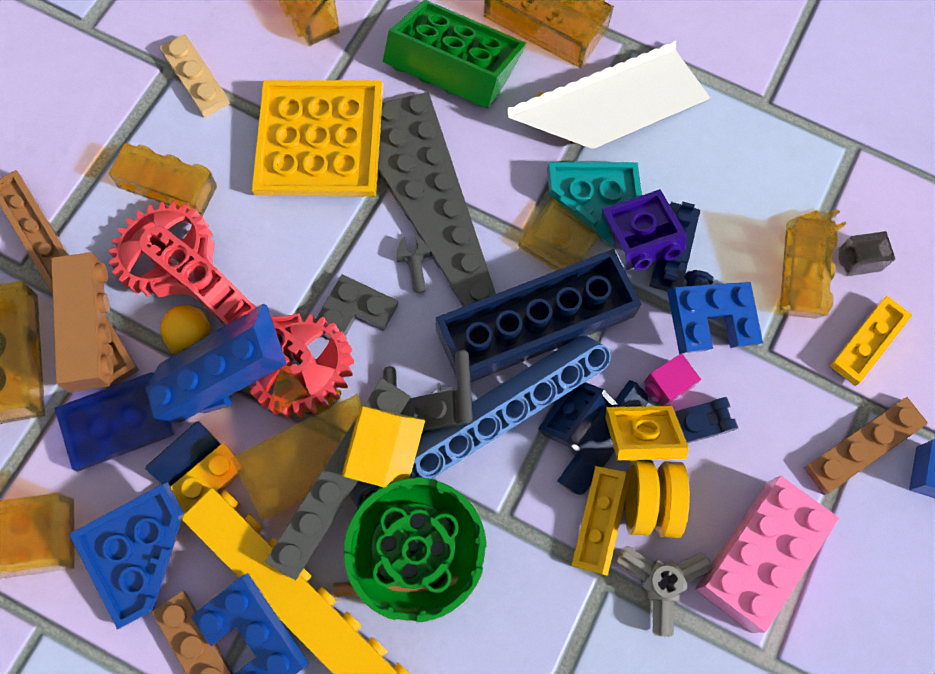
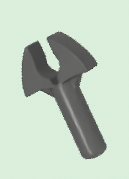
M415 235L417 250L415 255H412L407 250L405 237H403L396 253L397 263L405 261L409 264L413 290L418 294L426 291L421 261L423 258L430 257V249L419 236Z

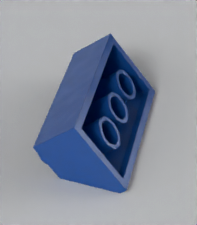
M262 304L158 365L145 388L154 419L181 423L198 414L203 409L227 398L287 364L267 305Z

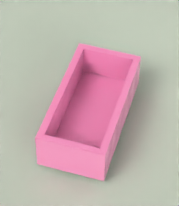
M783 476L768 481L711 564L712 570L703 576L695 590L751 633H766L839 520V517Z

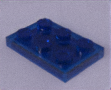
M153 372L54 408L72 470L79 472L175 435L171 421L154 419L145 389L154 374Z

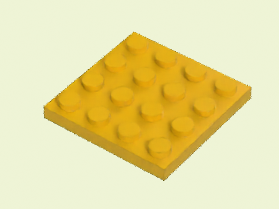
M263 80L252 183L254 195L376 197L383 99L382 80Z

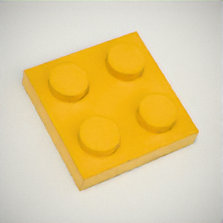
M673 406L606 407L605 418L617 460L687 459L689 447Z

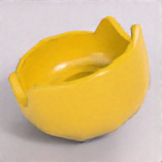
M189 304L178 305L169 309L164 314L160 324V335L165 346L172 354H177L209 335L211 329L209 318L201 308Z

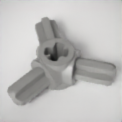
M625 546L617 557L618 564L642 580L640 586L648 592V600L653 601V634L662 637L673 636L674 602H680V593L687 590V583L712 570L709 558L704 553H698L678 564L674 561L663 564L658 559L653 563L629 546ZM667 577L670 583L666 585V588L660 589L658 582L662 578Z

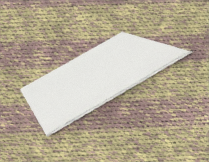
M675 40L671 44L663 45L660 49L656 48L649 53L640 54L637 58H630L625 63H618L613 68H605L602 72H595L589 77L579 79L577 82H570L565 87H558L553 92H545L540 97L531 98L528 102H520L515 107H508V118L595 149L711 98L677 53Z

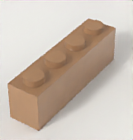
M92 252L52 257L56 384L69 393L110 387L109 375H113L114 367L112 358L108 355L107 345L112 341V334L109 325L106 324V313L110 311L109 298L104 293V282L108 281L106 265L101 263Z

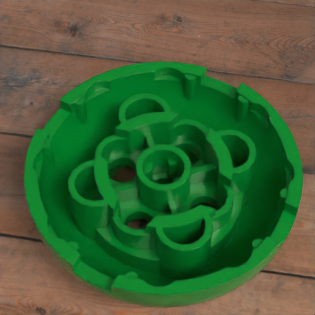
M410 477L398 479L388 484L387 487L378 488L365 498L349 522L344 540V562L349 581L360 599L372 610L386 618L416 621V623L440 618L459 607L477 586L483 572L485 547L487 548L485 530L473 505L453 487L429 478ZM414 514H421L424 517V523L419 528H413L410 525V519ZM393 536L396 539V546L391 550L384 549L381 546L384 537ZM412 540L419 541V546L414 551L408 550V543ZM436 541H440L445 545L444 552L438 556L433 555L430 551L431 545ZM406 564L416 565L417 572L413 577H405L402 574L403 567ZM451 575L456 576L458 578L457 582L453 586L449 587L451 583ZM394 585L407 589L426 587L429 591L399 592L387 587Z

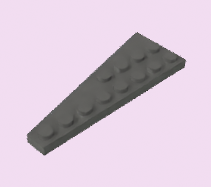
M429 92L383 102L378 171L387 183L389 191L408 221H411L418 236L429 247L434 262L438 268L440 267L463 307L495 295L496 292Z

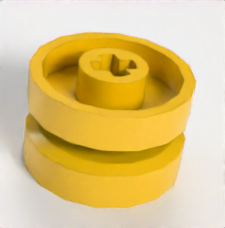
M652 460L631 461L628 468L631 479L624 504L625 523L628 534L649 536L655 527L660 537L681 538L686 528L689 511V479L683 462L664 461L657 469Z

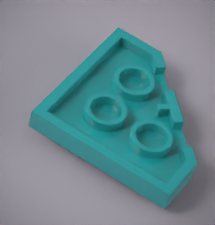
M549 162L547 166L549 195L614 248V239L602 217V208L642 195L638 162Z

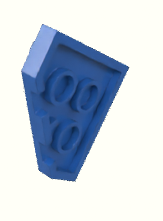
M168 482L69 534L117 630L150 613L155 608L184 515Z

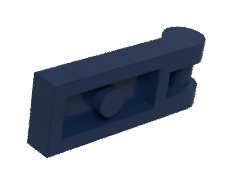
M727 397L675 411L687 444L738 429L736 420L730 416L728 408L731 406ZM716 413L719 423L711 425L708 415Z

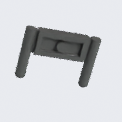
M458 350L455 353L457 390H448L410 398L400 413L401 415L425 420L422 432L473 423L469 354L466 350ZM392 366L385 367L383 379L397 387L396 369Z

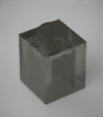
M886 231L851 236L838 248L839 262L844 267L847 276L879 272L896 260Z

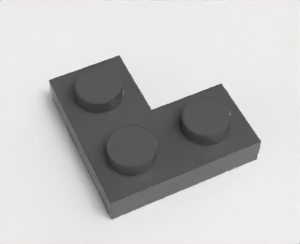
M341 274L318 314L316 321L321 317H325L328 324L334 322L339 331H343L345 336L355 318L384 331L398 306V300Z

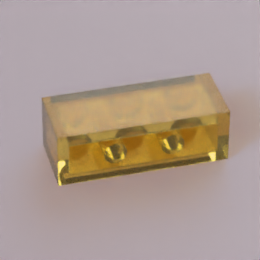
M124 143L108 173L119 189L157 202H164L168 206L173 201H176L179 207L185 203L191 210L195 208L200 216H203L217 188V184L208 168L200 164H194L193 166L186 164L170 154L165 156L157 154L144 145L134 146Z
M796 217L786 224L779 315L817 319L827 316L831 310L833 294L830 293V285L836 270L832 257L833 250L838 241V234L834 231L835 221Z

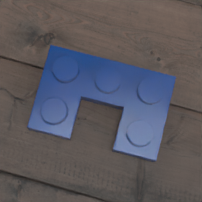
M751 282L675 287L667 290L679 354L713 349L708 319L724 317L730 348L755 346L763 343Z
M248 573L237 579L191 616L210 646L237 628L256 658L235 674H297L309 664Z

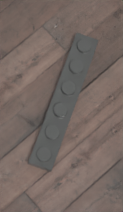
M381 378L364 406L400 414L411 396ZM356 419L265 561L295 581L358 480L341 475Z

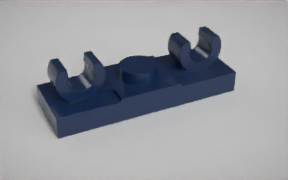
M684 201L681 204L670 203L673 212L687 234L686 248L674 260L667 261L665 258L655 260L649 287L667 291L683 286L700 214V209L694 208L695 204Z

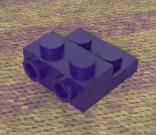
M661 189L602 208V217L614 239V248L625 270L635 268L637 271L647 269L652 264V261L661 258L671 261L678 258L685 251L687 234Z

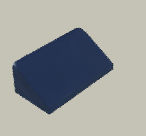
M196 421L146 465L145 469L161 484L168 482L171 487L221 444L205 426Z

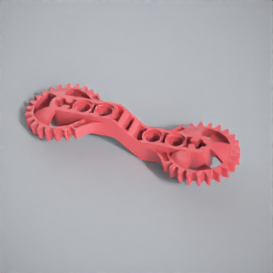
M173 201L168 208L164 202H160L157 210L148 205L146 214L138 210L136 211L137 219L135 221L129 218L126 219L129 225L127 229H117L122 235L121 238H113L111 240L116 246L109 250L113 257L109 261V264L114 268L112 272L127 289L131 288L135 294L142 291L147 297L152 292L158 297L173 294L192 296L207 308L224 326L257 308L214 267L213 252L215 244L210 238L213 234L208 228L209 225L195 208L191 210L185 203L179 207L176 201ZM180 221H186L192 226L181 241L168 229ZM145 253L155 267L139 277L132 275L130 271L134 263ZM300 313L281 317L271 316L287 364L250 384V393L264 409L269 408L274 415L281 411L288 419L293 411H295L300 419L303 418L305 409H309L313 415H316L317 405L319 404L328 409L329 403L327 399L329 397L337 400L340 399L336 392L337 388H348L343 377L353 376L349 365L354 364L350 354L353 350L343 331H339L334 322L328 324L325 317H321L316 321L312 314H309L306 321L303 320ZM324 335L330 340L320 356L315 359L307 346L319 336ZM294 359L300 364L299 366L297 364H292ZM281 374L292 385L283 393L274 397L268 391L276 378ZM305 387H307V389H308V391H309V394H310L309 397L307 396V392H306V388H305Z

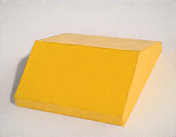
M360 405L341 475L381 487H387L388 484L398 479L410 478L425 420Z

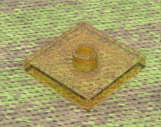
M552 197L519 241L518 247L557 271L583 261L600 236Z

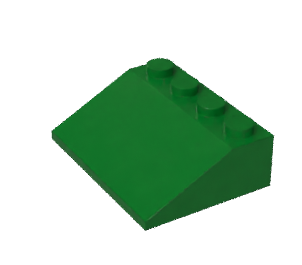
M423 0L388 31L383 62L391 65L397 71L406 72L418 77L424 83H431L443 88L449 94L459 95L468 99L476 106L489 108L500 94L524 51L526 43L433 2Z

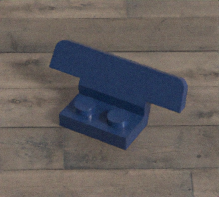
M629 380L615 400L604 389L584 382L562 396L538 429L544 436L567 446L575 455L557 480L558 483L570 492L578 495L584 494L591 486L595 466L604 467L615 451L605 418L606 407L647 406L648 396L637 382Z

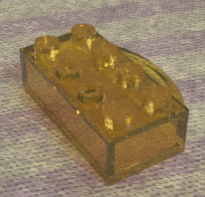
M485 0L483 17L581 69L607 31L614 6L605 2V0Z

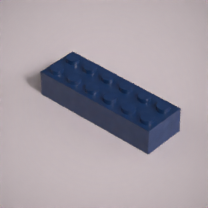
M611 249L436 317V332L455 376V353L458 350H466L468 352L471 383L564 346L579 336H589L634 318L642 304L614 249Z

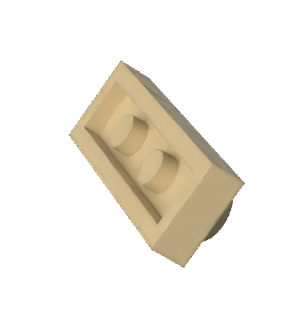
M186 34L159 47L204 118L230 104L228 97Z

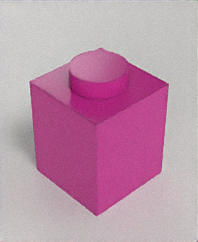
M679 354L648 375L644 380L645 390L652 401L658 402L660 406H666L691 390L701 378L684 355Z

